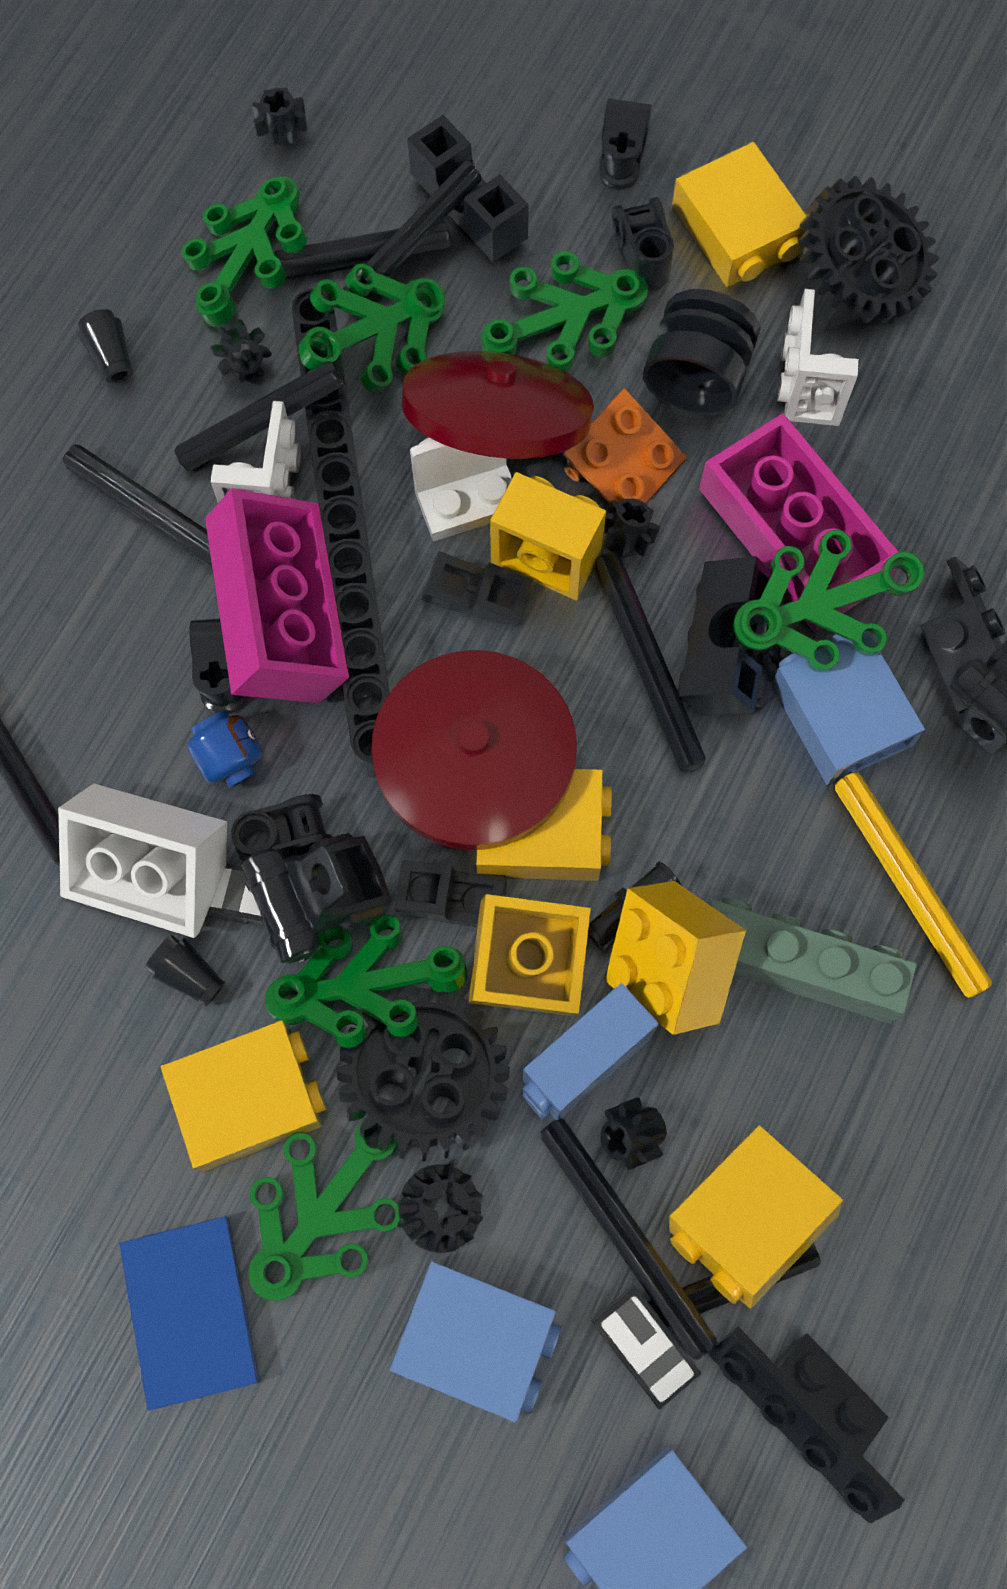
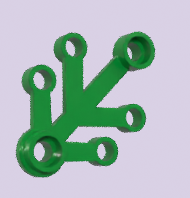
M273 177L266 180L258 189L254 198L230 209L224 204L211 205L205 210L203 220L211 234L216 236L228 233L233 225L252 217L254 218L249 225L208 244L203 239L195 238L189 240L183 246L182 256L192 270H202L209 266L212 261L232 253L216 281L203 285L197 291L195 305L206 324L221 326L233 318L237 306L230 293L254 253L258 262L255 266V273L263 287L273 289L285 281L286 271L280 260L275 257L267 235V231L274 220L279 224L276 237L285 252H298L307 244V235L294 216L299 207L300 193L296 183L291 178Z
M569 251L559 252L553 257L552 277L558 283L569 284L574 282L595 290V292L582 296L538 281L535 271L529 267L516 268L510 275V291L512 295L522 300L530 298L553 307L513 323H509L504 319L491 321L482 330V351L516 354L519 341L564 325L559 339L547 347L546 363L567 372L573 366L574 350L590 314L607 308L602 323L594 326L589 332L588 347L595 356H609L615 350L616 334L624 316L636 312L645 303L648 294L647 282L644 277L629 269L617 270L608 275L579 265L578 257ZM561 265H569L572 267V269L568 271H563L558 267ZM521 280H527L531 284L528 286H519L517 282ZM619 288H629L631 290L622 291ZM498 334L506 335L503 339H496L493 336ZM599 337H605L610 342H608L607 344H599L595 341V339ZM563 353L568 357L564 360H556L553 358V355Z
M360 263L355 265L346 277V286L349 291L341 289L332 280L324 279L312 290L310 300L312 305L322 313H330L335 308H338L363 319L334 333L324 327L312 328L301 340L298 350L303 365L312 370L326 361L334 363L342 351L375 336L371 363L362 372L361 382L369 392L377 394L383 392L393 380V372L390 365L397 325L409 320L407 345L397 354L395 360L399 371L406 375L415 366L409 362L406 355L413 357L416 365L427 359L424 350L428 324L436 322L443 314L445 295L440 285L432 279H415L405 285L376 273L367 264ZM356 275L362 277L367 285L360 283ZM321 291L329 294L332 301L326 300L322 296ZM374 291L397 303L386 307L363 297ZM312 349L317 350L320 353L321 357L316 355ZM372 372L379 374L382 382L375 380Z
M831 530L823 536L818 544L820 556L800 599L779 607L790 579L796 577L804 566L802 552L796 547L785 546L778 550L772 559L771 566L773 572L761 598L745 603L738 610L734 618L735 635L745 647L753 650H765L775 644L806 658L809 667L816 672H827L838 663L840 652L837 645L830 640H819L816 642L788 627L789 625L807 620L852 641L858 653L864 656L875 655L886 645L887 635L885 630L878 624H864L835 609L886 591L895 596L907 595L922 583L924 566L921 560L914 554L899 552L892 555L882 565L880 572L826 590L839 562L851 550L850 537L841 530ZM827 540H838L843 547L842 553H831L827 549ZM783 555L793 557L796 561V569L792 571L783 569L780 565V557ZM893 569H900L906 574L907 581L905 584H897L892 580L891 571ZM753 618L763 619L767 625V631L763 634L753 632L750 628V620ZM869 631L876 635L878 639L876 647L870 648L864 645L862 641L863 632ZM817 648H825L830 652L831 661L829 664H820L816 660L815 650Z
M385 914L371 922V938L337 978L323 981L320 980L333 963L350 954L352 941L349 931H344L339 926L328 929L320 934L321 948L298 974H288L276 979L266 991L265 1004L269 1014L274 1019L282 1020L287 1025H297L307 1020L332 1034L335 1041L340 1046L346 1048L355 1047L364 1040L366 1029L363 1019L359 1013L352 1010L337 1013L323 1003L341 999L385 1024L392 1035L404 1037L412 1034L418 1026L414 1005L407 1000L390 1002L374 992L428 982L429 986L436 992L453 993L462 988L467 981L466 961L463 954L457 949L450 946H440L435 948L426 960L372 970L388 950L397 947L401 943L403 937L399 920L395 916ZM385 929H392V930H394V931H393L391 934H389V935H386V936L379 935V933H380L382 930H385ZM332 940H343V942L337 946L328 945ZM444 963H452L450 966L445 968L438 967L439 965ZM297 994V996H295L292 999H284L289 995ZM399 1014L409 1015V1018L404 1022L393 1021ZM347 1025L357 1026L351 1033L340 1032Z
M361 1123L355 1133L356 1148L318 1197L314 1168L318 1147L315 1140L305 1133H295L286 1140L284 1155L292 1164L298 1225L285 1243L279 1206L282 1204L285 1196L282 1184L274 1178L262 1177L256 1180L250 1189L251 1202L259 1211L262 1249L253 1257L250 1263L249 1281L253 1290L260 1297L270 1301H281L296 1293L302 1280L337 1274L354 1278L361 1276L367 1270L369 1255L364 1247L355 1243L343 1245L336 1254L302 1256L318 1237L369 1229L391 1232L400 1225L399 1205L389 1198L378 1199L371 1207L336 1212L372 1162H381L389 1159L395 1153L398 1143L392 1141L383 1151L378 1150V1148L369 1147L366 1143V1138L363 1139L360 1136ZM299 1140H305L310 1144V1153L303 1160L294 1159L291 1153L293 1144ZM273 1184L277 1191L276 1198L272 1203L264 1205L259 1201L258 1192L263 1185ZM383 1205L392 1206L396 1213L395 1220L388 1226L379 1225L375 1217L377 1209ZM357 1250L362 1256V1264L359 1269L350 1272L344 1268L342 1259L347 1251ZM278 1261L285 1268V1276L282 1281L274 1284L267 1279L266 1270L271 1263Z

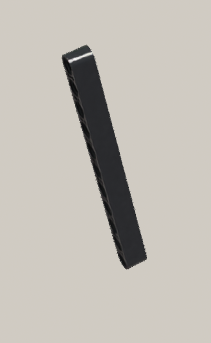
M314 288L301 291L292 302V316L301 375L310 371L301 362L298 350L299 344L305 335L315 327H324L333 333L338 331L335 311L322 313L312 305L310 295ZM321 291L322 296L326 300L332 301L326 292ZM314 318H321V319L316 320V321H309V320L314 319ZM312 349L316 355L321 357L320 353L317 350ZM340 353V356L333 364L338 368L342 376V387L321 398L332 397L334 398L332 401L319 402L321 400L319 399L306 406L305 411L317 500L349 678L343 683L350 742L358 769L363 774L376 778L372 757L365 755L363 751L367 745L372 743L374 725L379 710L390 693L342 355ZM330 438L341 439L334 444L323 443ZM337 479L347 481L344 485L338 487L329 485ZM343 521L354 523V525L345 530L334 528V526ZM348 564L361 566L360 569L351 574L340 572V569ZM355 607L367 609V612L359 618L345 616L350 609ZM362 651L374 654L369 662L363 664L351 661L356 653ZM367 696H375L381 700L380 704L371 710H363L357 707L358 702Z

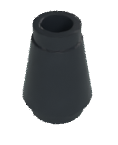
M99 309L84 315L78 322L80 328L78 338L105 376L108 383H119L128 379L133 371L130 366L122 321L115 317L113 312L108 309Z
M172 934L159 945L145 965V968L154 974L152 980L196 1002L199 1001L205 1007L214 1000L226 983L218 977V974L185 938L179 941Z

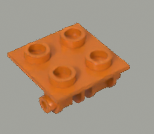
M625 388L592 421L590 431L585 439L563 453L568 463L564 469L566 474L576 482L581 478H585L609 504L612 500L620 503L622 500L629 498L646 503L687 458Z

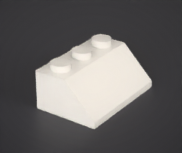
M94 783L58 808L60 897L195 938L200 933L226 867L227 821Z

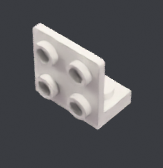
M805 289L800 306L792 305L788 333L785 332L783 336L781 361H786L785 373L780 375L777 401L785 402L784 414L790 421L839 426L858 376L859 359L843 358L837 354H810L815 290Z
M273 401L263 468H255L252 465L240 462L232 463L229 466L213 464L210 482L218 503L231 488L295 499L294 487L290 486L291 473H298L300 469L301 446L300 444H294L295 422L288 419L283 401Z
M431 438L423 440L419 445L410 449L415 494L433 542L490 524V520L512 480L507 467V458L488 457L460 451Z

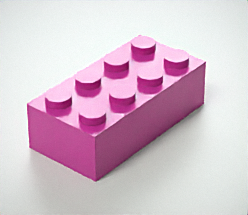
M784 413L705 462L699 490L752 556H757L773 572L771 563L778 550L785 546H793L802 552L804 566L796 577L790 579L784 596L790 603L800 599L820 556L818 544L823 536L831 530L845 532L850 537L851 550L839 562L826 590L880 572L882 565L892 555L899 553ZM827 540V549L831 553H842L843 547L838 540ZM789 555L780 557L779 561L783 569L788 571L796 569V561L793 557ZM893 569V570L891 571V577H892V579H893V577H894V575H895L897 569ZM865 599L835 610L844 614ZM804 620L814 633L822 628Z
M231 488L205 518L231 695L321 703L349 678L319 504Z

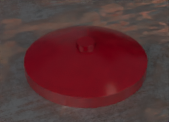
M492 351L447 353L418 363L408 371L404 378L401 402L402 411L407 420L427 437L460 451L488 457L510 459L550 456L573 448L588 435L594 409L592 396L586 387L565 371L532 358Z
M468 650L448 653L433 658L413 669L397 683L385 699L379 710L372 735V761L381 793L395 815L411 830L422 837L443 846L462 850H484L505 846L528 836L541 827L555 813L564 800L571 785L576 764L577 740L573 719L567 704L555 686L543 674L527 663L514 657L491 651Z

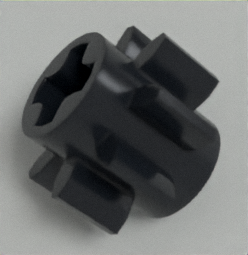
M286 87L284 89H266L260 99V103H252L256 135L260 137L267 134L272 146L294 144L299 131H307L308 129L303 98L297 97L293 99Z
M241 319L237 320L236 328L226 330L220 326L218 328L222 336L220 345L210 346V350L215 356L224 357L217 366L220 372L226 375L233 369L241 383L245 382L246 375L254 372L262 376L264 372L260 366L263 358L272 356L268 347L258 345L265 336L262 330L257 327L249 334L246 325ZM241 344H246L249 350H243L241 358L236 359L233 353L240 352Z
M633 498L624 499L620 503L612 500L606 513L604 526L606 536L602 546L608 548L610 552H618L621 558L632 557L636 553L642 557L645 556L649 545L655 542L660 530L659 525L650 523L654 510L650 509L644 502Z
M636 1097L605 1110L604 1113L609 1121L605 1122L602 1126L600 1136L603 1148L611 1158L615 1160L625 1159L627 1169L631 1170L662 1157L663 1153L658 1145L664 1142L667 1131L665 1121L656 1108H642L640 1098Z

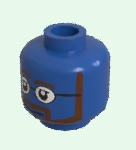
M223 710L191 728L194 736L189 740L187 748L206 782L219 783L225 780L228 787L231 788L256 774L252 765L261 758L263 751L243 716H229L227 711Z

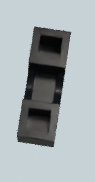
M441 115L407 138L410 173L430 195L463 162L468 161L475 166L472 158L471 143L444 115ZM500 174L487 183L482 178L476 187L449 214L492 262H495L528 239L529 204Z
M757 556L704 562L702 578L696 590L697 603L693 624L688 631V650L684 670L679 677V697L702 715L755 713L763 667L742 648L732 646L736 639L734 618L738 610L745 603L761 598L772 575V571ZM761 618L750 620V625L765 623Z

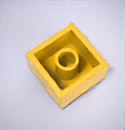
M516 472L490 520L491 563L531 578L533 582L578 601L595 567L596 558L602 552L606 510L601 509L596 502L588 497L581 495L573 497L555 489L549 481L541 477L531 476L529 478Z
M675 881L628 888L605 982L614 989L622 982L652 1017L673 1035L720 1024L746 930Z
M486 894L480 902L468 1003L566 1016L579 1014L591 908Z

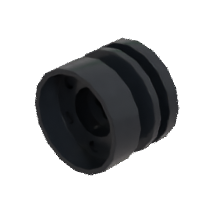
M689 289L676 293L667 302L663 319L659 324L657 339L651 346L644 366L642 379L647 389L663 403L693 415L713 416L728 412L736 405L745 378L746 367L750 364L753 350L759 337L761 328L756 316L745 304L723 293L706 289Z

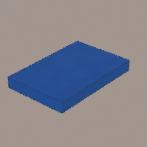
M225 1216L119 1243L147 1411L260 1382L229 1217Z

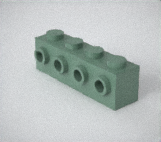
M723 898L722 902L712 899L710 906L746 930L734 975L891 1024L904 1014L917 963L904 960V954L901 951L882 945H874L872 949L853 944V938L850 935L836 930L824 929L822 933L802 928V922L789 915L775 913L770 918L751 912V905L738 899Z

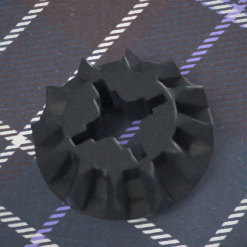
M437 1164L424 1167L414 1173L402 1189L398 1208L401 1225L409 1239L426 1251L434 1253L456 1251L474 1239L473 1234L478 1224L484 1219L481 1214L480 1204L483 1195L477 1191L472 1182V1176L463 1173L455 1168L454 1165ZM444 1191H446V1194H448L447 1203L454 1206L455 1210L460 1211V1214L446 1216L442 1220V1224L437 1221L438 1212L430 1209L429 1205L423 1204V1201L441 1199Z

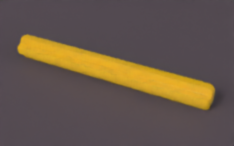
M853 772L841 778L835 785V791L963 994L971 998L987 990L992 985L991 978L861 774Z

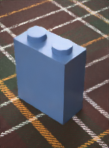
M868 631L863 632L862 641L864 645L870 648L876 647L877 645ZM837 634L827 639L835 643L840 652L839 661L832 669L827 672H816L809 667L806 658L793 653L779 663V668L772 683L774 692L827 786L839 781L850 773L858 772L914 746L925 731L924 726L881 652L879 651L872 656H864L856 651L852 641ZM821 648L815 651V658L820 664H829L831 654L827 649Z
M621 982L523 1069L524 1087L522 1090L524 1094H522V1097L541 1119H544L548 1114L554 1120L563 1119L649 1042L659 1023Z
M431 1261L389 1371L516 1423L520 1410L529 1414L532 1412L542 1384L541 1380L533 1377L540 1355L551 1358L562 1326L552 1322L556 1313L554 1310Z
M666 1446L564 1535L565 1543L570 1548V1551L563 1558L584 1586L593 1580L599 1589H702L745 1551L747 1546L669 1446Z

